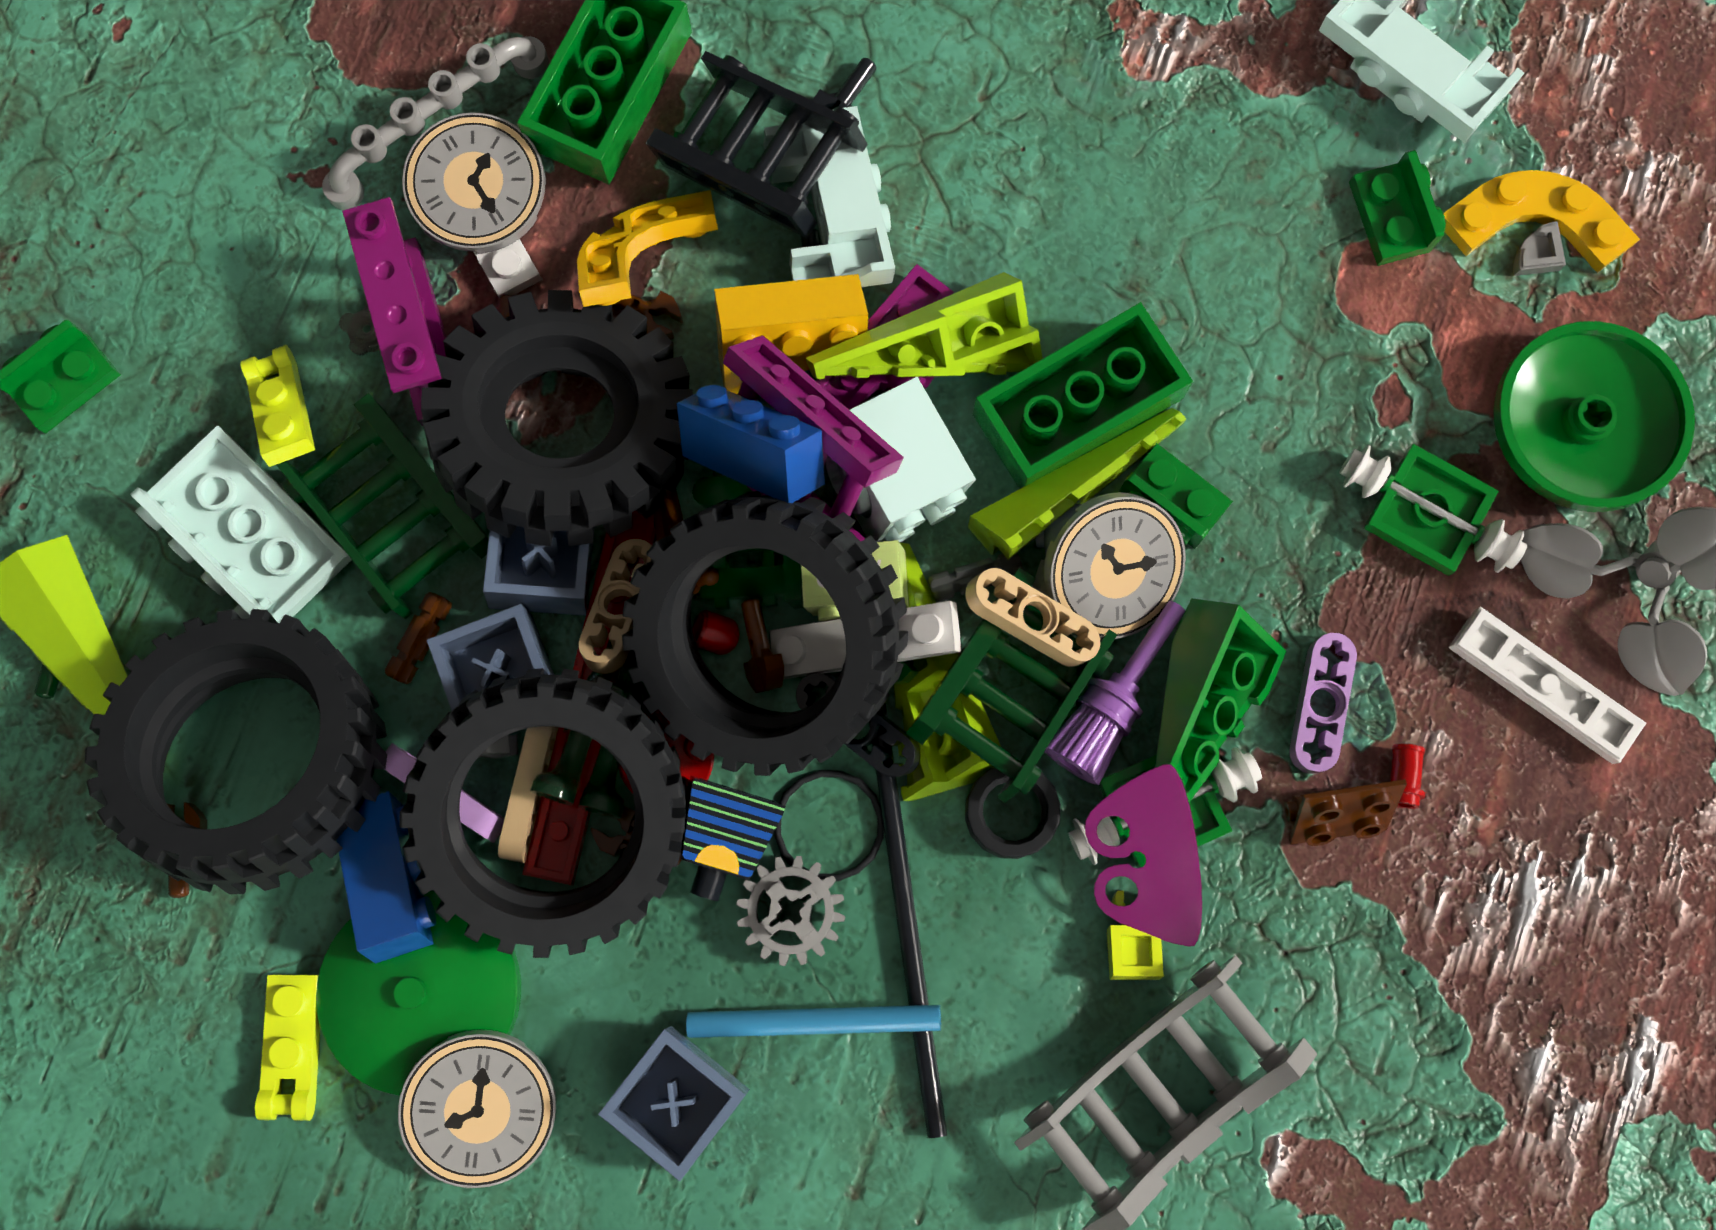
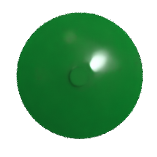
M1599 321L1574 322L1553 328L1541 334L1523 348L1507 366L1498 384L1494 400L1493 412L1496 436L1503 455L1513 471L1537 494L1560 506L1579 511H1615L1635 505L1657 493L1682 468L1688 457L1694 437L1695 411L1689 387L1677 365L1658 345L1647 337L1629 328Z
M429 891L424 894V897H429L434 911H436L441 899L435 891ZM435 912L436 925L430 927L433 945L376 964L357 951L351 919L342 927L331 942L324 956L317 980L316 1008L318 1020L325 1041L334 1057L352 1076L364 1084L389 1094L401 1095L404 1083L415 1063L427 1051L446 1040L449 1036L471 1030H492L508 1035L511 1034L521 1001V975L515 951H513L512 955L497 951L500 939L486 933H482L478 942L464 936L468 923L456 914L446 922Z

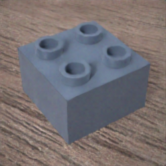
M520 526L516 527L510 538L490 530L483 588L488 608L506 610L521 604L529 612L586 616L593 543L569 546L566 531H554L551 546L526 543L524 528Z
M521 604L427 640L451 711L459 705L464 697L475 689L479 692L489 687L494 679L509 675L510 679L524 676L529 669L544 668V675H554L533 615Z
M670 1026L662 1031L598 1115L678 1181H681L750 1089L674 1027Z

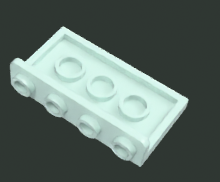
M218 425L148 492L137 487L130 494L141 505L135 512L156 531L163 527L173 537L168 542L170 548L189 564L195 560L205 570L200 576L202 580L220 596L223 597L228 593L238 603L233 610L242 619H249L252 609L268 610L278 623L281 622L285 614L294 617L352 560L341 545Z

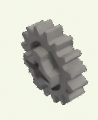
M796 856L792 867H786L782 857H776V870L769 872L768 869L759 865L757 871L761 880L757 884L748 880L744 881L743 885L751 892L749 899L737 900L736 905L748 909V916L738 920L737 924L738 927H751L753 933L745 941L748 946L759 941L764 945L760 954L762 959L765 960L775 951L779 953V964L781 966H786L790 954H796L799 963L804 965L807 964L808 950L813 949L819 956L825 954L824 947L821 944L824 938L832 941L838 940L839 936L830 928L832 922L845 921L844 915L834 912V905L844 901V896L842 894L831 895L829 889L834 885L836 879L834 876H830L821 880L818 875L822 865L818 862L811 866L808 871L803 869L802 856ZM800 877L810 881L812 884L802 891L790 890L785 887L780 878ZM766 891L771 899L769 915L759 922L758 904L761 895ZM811 895V898L803 903L804 907L799 911L802 920L798 924L788 919L784 922L779 921L772 926V923L779 918L778 915L784 910L780 903L784 898L787 897L790 901L795 902ZM823 899L825 916L821 928L817 931L811 923L812 909L815 904ZM781 930L795 932L803 943L799 945H784L774 941L771 937Z

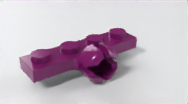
M916 264L868 320V331L950 296L954 291ZM892 374L869 375V378H855L851 375L825 376L824 379H818L816 382L850 410L864 403L873 392L877 390L889 391L915 377H896ZM921 376L918 378L924 389H926L935 376Z

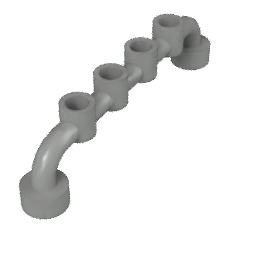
M525 36L506 39L493 48L483 43L475 44L469 48L466 54L469 65L454 75L446 70L433 73L428 80L430 92L416 102L408 97L396 99L390 106V116L392 119L376 129L368 124L356 127L351 134L353 146L337 158L330 172L323 180L322 189L327 199L334 207L341 210L358 206L364 197V187L353 172L364 162L377 163L386 156L387 146L401 136L418 135L424 129L425 119L441 108L450 110L459 106L463 99V92L478 82L490 83L497 79L500 74V66L511 60L514 70L523 78L534 79L544 74L549 65V58L543 43L535 37Z

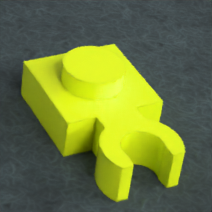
M1118 890L1114 894L1111 903L1117 906H1126L1124 903V891ZM1123 924L1110 925L1108 927L1109 980H1160L1164 977L1160 938Z

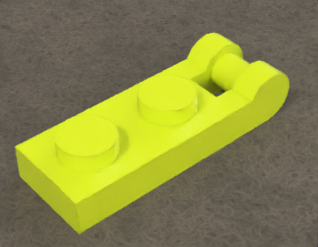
M287 345L272 349V355L258 360L257 357L253 356L242 360L240 365L247 381L260 455L267 465L271 467L314 451L315 446L298 367L290 348ZM279 373L278 377L268 380L266 379V377Z
M267 975L260 1089L255 1101V1116L257 1120H275L278 1115H291L294 1121H310L314 1115L320 1042V1024L316 1008V990L319 975ZM282 1079H296L293 1094H281Z

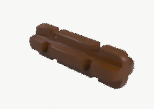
M428 592L419 606V609L422 610L420 615H414L396 648L400 652L397 657L392 655L385 668V674L388 677L402 684L411 683L419 669L415 667L417 661H423L429 650L427 640L437 635L441 628L437 625L440 620L444 621L452 608V603L449 600L432 592Z

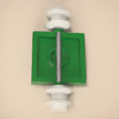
M1412 444L1406 450L1393 475L1390 474V457L1387 455L1381 460L1376 461L1370 457V445H1367L1362 452L1354 448L1339 472V474L1346 477L1343 483L1344 488L1353 482L1361 485L1362 498L1374 495L1378 491L1382 493L1363 529L1445 575L1450 576L1455 573L1471 543L1475 544V561L1479 562L1487 556L1495 560L1494 571L1497 573L1502 571L1505 566L1513 569L1523 557L1527 549V544L1522 542L1524 537L1523 530H1519L1513 535L1504 532L1505 520L1503 519L1494 521L1486 527L1481 525L1499 491L1421 447Z
M1237 747L1232 748V760L1224 763L1219 759L1217 766L1190 801L1189 805L1195 828L1197 847L1232 832L1215 794L1219 793L1222 797L1234 803L1238 800L1237 790L1246 787L1253 794L1257 793L1258 786L1256 781L1261 780L1262 775L1251 753L1243 754ZM1157 755L1103 778L1099 787L1104 798L1130 780L1154 769ZM1113 816L1114 818L1112 819L1105 817L1097 826L1098 838L1108 846H1119V837L1121 836L1126 842L1130 832L1128 824L1118 816ZM1075 818L1073 819L1075 830L1068 833L1073 848L1080 860L1088 857L1092 864L1096 865L1097 852L1088 843L1085 825ZM1137 851L1131 853L1136 867H1143L1146 863L1145 855Z

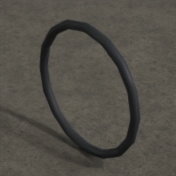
M818 770L800 777L783 793L779 803L786 806L789 797L807 782L820 777L842 778L857 785L871 799L877 815V837L870 853L854 868L839 874L819 873L818 875L821 880L834 876L836 881H841L859 874L875 859L884 839L881 805L877 795L862 779L842 770ZM780 819L774 831V837L781 856L793 866L794 858L788 853L781 835Z

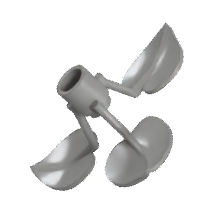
M1690 507L1671 514L1659 528L1657 540L1643 554L1633 552L1627 558L1603 566L1596 565L1602 556L1603 546L1597 537L1584 528L1571 524L1549 523L1535 525L1523 530L1524 537L1522 542L1527 544V549L1521 558L1524 570L1528 578L1538 589L1553 597L1567 599L1584 594L1592 585V574L1603 576L1629 566L1636 567V574L1639 580L1644 585L1655 588L1656 594L1648 615L1649 623L1631 622L1621 630L1618 638L1620 659L1626 670L1644 686L1667 695H1683L1687 688L1702 673L1707 661V647L1701 634L1691 625L1676 619H1669L1659 623V614L1665 596L1670 590L1669 585L1674 582L1681 572L1685 580L1697 589H1716V508Z

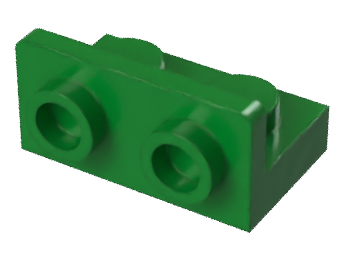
M1416 150L1405 152L1396 164L1354 174L1349 181L1377 266L1430 253L1445 234L1446 222L1444 213L1439 206H1435L1430 191L1431 180L1428 168L1425 164L1420 163Z
M64 320L59 325H54L45 330L40 340L22 354L9 358L3 364L0 370V389L8 393L33 425L46 434L121 374L88 334L71 321Z
M1157 443L1134 472H1131L1119 490L1121 493L1141 496L1163 508L1180 529L1184 545L1189 544L1194 549L1233 502Z

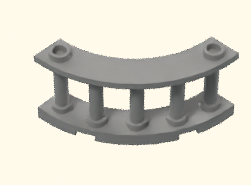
M1236 955L1221 966L1214 960L1203 966L1190 978L1194 986L1157 1013L1097 1063L1052 1105L1046 1100L1024 1118L1025 1123L1029 1127L1014 1142L1020 1151L1043 1136L1094 1201L1091 1207L1096 1213L1082 1230H1125L1130 1227L1150 1202L1168 1185L1162 1177L1180 1160L1185 1164L1191 1163L1223 1135L1219 1127L1238 1113L1242 1107L1247 1114H1250L1274 1095L1299 1080L1317 1056L1316 1051L1305 1038H1302L1289 1048H1286L1283 1043L1276 1044L1226 982L1242 964ZM1208 995L1213 998L1261 1057L1258 1060L1261 1067L1242 1081L1237 1075L1230 1076L1182 1016ZM1165 1028L1215 1088L1213 1095L1217 1100L1197 1117L1192 1112L1185 1113L1137 1053L1141 1047ZM1120 1065H1122L1170 1125L1168 1132L1172 1138L1155 1154H1152L1149 1150L1144 1152L1094 1090ZM1078 1104L1082 1106L1128 1165L1125 1170L1130 1177L1118 1189L1116 1186L1110 1188L1060 1125V1122Z

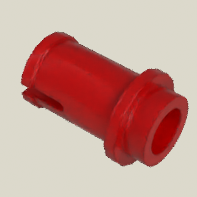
M1394 744L1392 746L1391 781L1405 779L1407 783L1397 807L1406 809L1419 808L1420 800L1425 799V792L1421 790L1425 748L1413 744Z

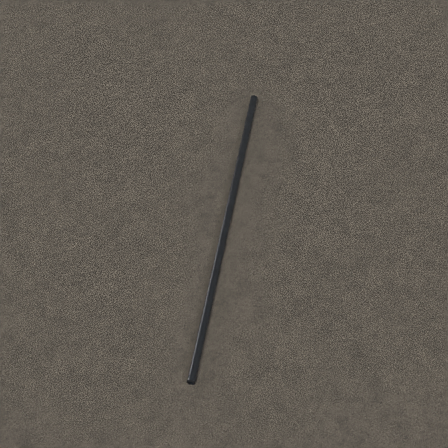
M813 229L808 238L801 236L802 248L820 245L818 230ZM851 513L850 517L855 520L852 527L862 535L861 526L854 514ZM885 702L879 711L888 717ZM884 727L882 729L880 736L887 732V730ZM878 737L872 744V748L874 745H880L891 754L890 760L887 763L891 766L894 764L892 745L887 744ZM876 770L909 1006L929 1005L897 778L883 775ZM933 1031L913 1032L927 1138L947 1136Z

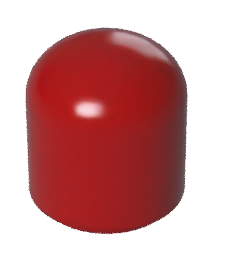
M708 610L702 611L697 616L692 628L697 648L718 655L730 653L739 641L740 631L736 621Z

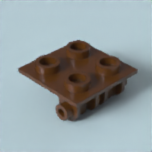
M1406 780L1293 796L1292 801L1284 803L1287 821H1295L1289 839L1290 845L1307 843L1310 846H1320L1339 837L1355 835L1357 838L1365 839L1381 834L1389 827L1407 785Z

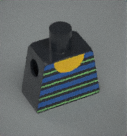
M690 776L685 805V831L683 833L680 854L681 860L698 865L690 893L709 900L719 901L727 874L749 880L786 806L767 798Z

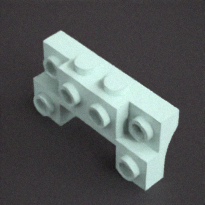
M1340 0L1326 15L1319 31L1355 58L1350 68L1358 74L1361 81L1370 87H1376L1389 97L1402 113L1412 115L1421 123L1429 115L1464 143L1524 75V72L1517 67L1507 77L1490 64L1488 60L1494 53V50L1488 45L1471 63V61L1402 10L1408 0Z
M857 106L843 108L858 119V127L864 137ZM803 125L772 173V184L794 181L824 134ZM780 126L764 128V149H766ZM841 143L811 189L823 245L790 250L789 266L793 281L859 274L861 287L893 282L895 265L887 235L891 229L890 213L887 204H880L877 193L881 191L880 171L877 164L870 163L867 147L861 152Z

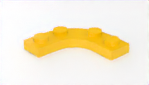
M1526 170L1498 176L1482 184L1444 212L1446 222L1444 232L1465 256L1469 255L1502 229L1515 223L1537 222L1547 224L1557 221L1560 234L1574 246L1598 273L1640 240L1599 194L1575 179L1548 171Z
M711 190L666 198L634 207L613 217L614 227L601 236L593 232L582 245L577 258L578 285L583 307L597 304L609 306L620 300L631 298L630 265L632 260L646 248L672 238L683 236L696 238L709 231L718 230Z

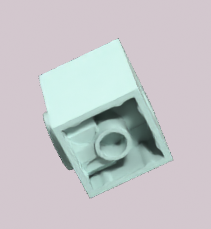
M918 377L850 409L853 414L904 457L897 473L862 489L852 513L866 537L871 535L876 542L898 540L900 543L915 533L913 529L925 520H928L930 525H935L956 512L954 507L967 499L965 492L976 478ZM828 456L825 462L827 473L838 495L847 473Z

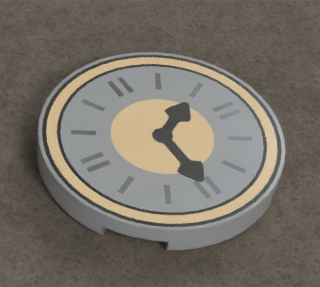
M485 113L453 115L429 127L411 147L404 164L402 176L404 198L410 213L419 227L440 245L444 244L458 250L476 251L477 254L505 248L524 236L538 219L537 214L544 199L546 175L542 161L528 136L521 133L520 129L509 121Z
M1130 493L1101 495L1075 509L1076 513L1063 526L1055 541H1050L1044 563V583L1048 597L1090 621L1098 630L1100 638L1110 629L1117 634L1115 638L1117 639L1133 635L1150 626L1156 621L1168 601L1174 600L1183 580L1186 554L1180 529L1173 518L1159 505Z
M471 1030L449 1036L446 1040L427 1051L411 1069L404 1083L398 1105V1122L401 1137L414 1161L429 1175L444 1183L464 1188H483L498 1185L525 1171L542 1153L554 1126L556 1092L552 1077L542 1061L521 1040L492 1030Z

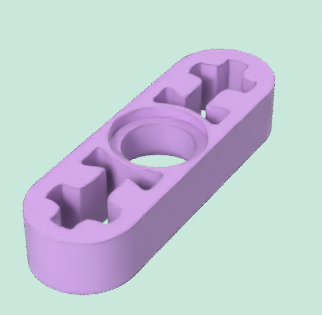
M1328 633L1321 636L1310 645L1307 651L1289 749L1290 758L1295 767L1307 774H1317L1332 768L1340 755L1357 660V652L1353 642L1340 633ZM1331 645L1335 646V654L1343 656V661L1333 665L1330 679H1340V684L1331 680L1315 681L1314 679L1315 675L1321 677L1327 673L1328 659L1320 656V651L1328 649ZM1316 690H1325L1334 697L1336 708L1331 716L1322 717L1312 710L1310 699ZM1306 722L1319 727H1332L1331 732L1325 730L1319 735L1318 748L1326 750V756L1316 759L1315 763H1311V755L1303 751V745L1312 743L1316 733V728H1306Z
M391 743L385 751L388 755L386 769L384 770L405 783L406 777L413 769L417 758L396 744ZM462 789L460 796L461 823L494 843L501 834L505 818Z

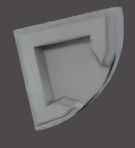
M1557 221L1540 226L1523 241L1514 258V276L1560 271L1566 265Z

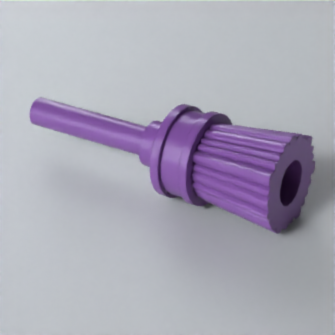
M1168 601L1120 674L1114 672L1109 680L1092 678L1088 682L1087 690L1083 696H1079L1076 700L1078 708L1056 732L1044 752L1059 766L1088 783L1100 784L1122 737L1129 735L1132 724L1143 714L1135 699L1140 690L1137 683L1185 613V609L1176 602Z

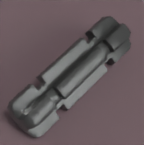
M1018 553L1009 560L1004 554H1000L997 560L994 561L990 557L954 568V573L951 574L948 571H943L929 577V587L935 601L940 602L953 598L956 592H960L961 595L965 594L970 580L987 569H1002L1013 576L1019 567L1023 569Z

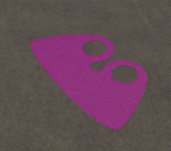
M1164 764L1130 780L1104 798L1088 815L1085 821V834L1092 848L1104 857L1125 858L1135 851L1143 853L1146 857V863L1143 867L1134 868L1129 864H1118L1104 869L1098 875L1094 884V896L1098 907L1106 915L1123 925L1170 943L1190 947L1194 946L1198 941L1202 925V884L1198 848L1191 809L1183 782L1177 770L1171 764ZM1109 816L1122 818L1130 829L1127 841L1119 846L1104 844L1097 835V826L1102 819ZM1118 876L1131 879L1138 889L1137 898L1127 906H1117L1111 903L1105 893L1108 881Z

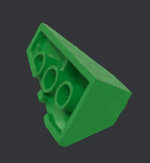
M1191 598L1172 640L1155 765L1156 768L1164 764H1171L1177 770L1183 782L1189 803L1219 762V749L1228 736L1237 738L1245 727L1242 721L1244 714L1252 704L1260 706L1269 694L1287 652L1240 605Z

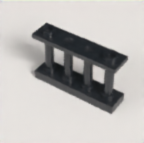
M705 51L701 60L715 81L681 133L675 132L671 136L655 128L646 141V145L664 167L808 238L817 222L807 208L809 202L806 197L841 143L861 152L868 145L858 127V119L841 107H835L833 111L748 71L739 60L730 55H725L722 59ZM733 90L750 98L718 149L711 150L709 154L699 150L696 143L729 92ZM769 107L785 115V120L753 169L747 168L744 172L734 167L733 159L766 108ZM803 125L823 133V137L790 187L785 186L783 190L772 186L769 178Z

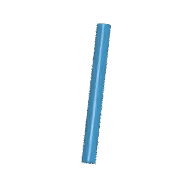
M940 1005L688 1012L686 1030L688 1038L941 1031Z

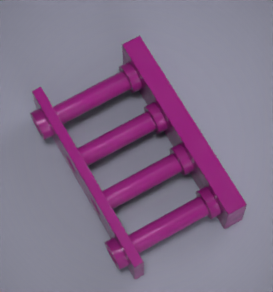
M388 197L343 210L342 212L390 388L393 393L409 389L417 421L423 426L424 421L421 412L422 388H428V383L442 379L435 354L446 357L443 341L447 337L421 245L416 237L403 240L393 201Z
M763 335L728 347L723 364L742 381L738 395L757 401L760 395L775 411L794 416L799 421L822 430L824 464L829 456L847 473L832 508L825 504L822 513L831 518H835L842 512L851 516L863 487L870 486L897 473L904 457ZM748 487L753 492L757 491L751 487ZM812 491L795 502L802 503L810 497L823 500ZM760 492V496H761V497L768 496V495H766V494ZM853 527L850 528L849 531L860 541L865 539Z

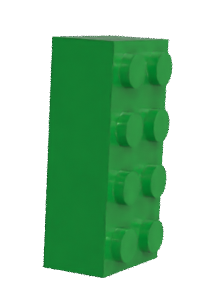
M585 0L517 122L521 133L528 136L538 153L610 185L692 33L687 4L680 0Z
M1140 302L976 397L973 416L1017 486L1021 489L1181 401L1192 385L1193 380Z

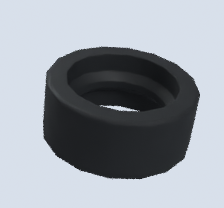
M993 767L974 782L966 798L965 821L969 833L983 850L999 858L1019 859L1034 854L1052 840L1060 823L1061 803L1055 786L1041 773L1031 788L1037 795L1041 805V820L1036 830L1028 837L1017 841L1004 840L993 834L987 827L983 817V804L988 793L997 785L1006 783L1009 777Z

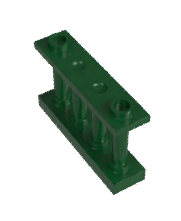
M368 393L353 404L364 417L358 423L360 428L303 473H300L299 470L287 461L276 465L287 478L281 483L284 490L299 506L304 502L309 505L373 585L367 593L385 614L393 610L407 619L413 612L402 600L401 596L459 550L464 553L471 548L481 559L484 558L488 551L489 537L475 520L471 519L456 505L454 494L451 491L445 492L432 467L382 406ZM381 442H384L393 453L386 459L389 464L329 509L314 488L372 443L378 446ZM413 477L422 488L416 494L418 499L358 545L343 524L401 478L407 481ZM441 512L451 524L445 530L447 535L391 580L387 581L371 560L431 514L435 517Z
M1020 567L1013 575L1029 586L1036 579ZM1015 597L1008 602L1013 605L1017 601V598ZM1026 605L1023 610L1025 623L1034 630L1040 631L1043 626L1041 612L1034 606ZM982 619L906 734L923 745L933 732L941 737L946 733L1009 777L997 796L1000 800L1006 803L1019 791L1026 795L1042 773V769L1036 766L1091 676L1098 679L1112 661L1114 655L1108 649L1117 634L1109 629L1100 638V648L1097 655L1091 660L1082 663L1068 683L1007 641L1009 635L1004 633L1002 629ZM1054 631L1050 635V638L1058 635V633ZM1072 633L1067 636L1073 641V651L1082 649L1076 643V634ZM984 656L991 660L996 656L1058 700L1045 721L982 678L984 673L977 669ZM960 693L966 698L971 694L1034 738L1021 760L957 717L959 711L951 706Z

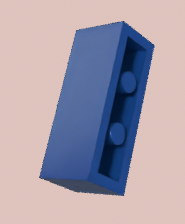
M719 385L704 386L698 389L696 394L677 403L682 455L772 498L787 503H793L825 484L822 430L801 422L794 416L785 415L763 406L758 401L749 400L732 393Z
M389 791L379 794L376 802L365 799L358 811L366 819L358 832L347 827L337 839V843L343 848L339 851L357 951L375 964L433 945L430 927L436 925V915L431 900L428 896L424 897L415 884V880L421 872L417 861L406 863L402 849L409 838L408 828H400V811L404 805Z

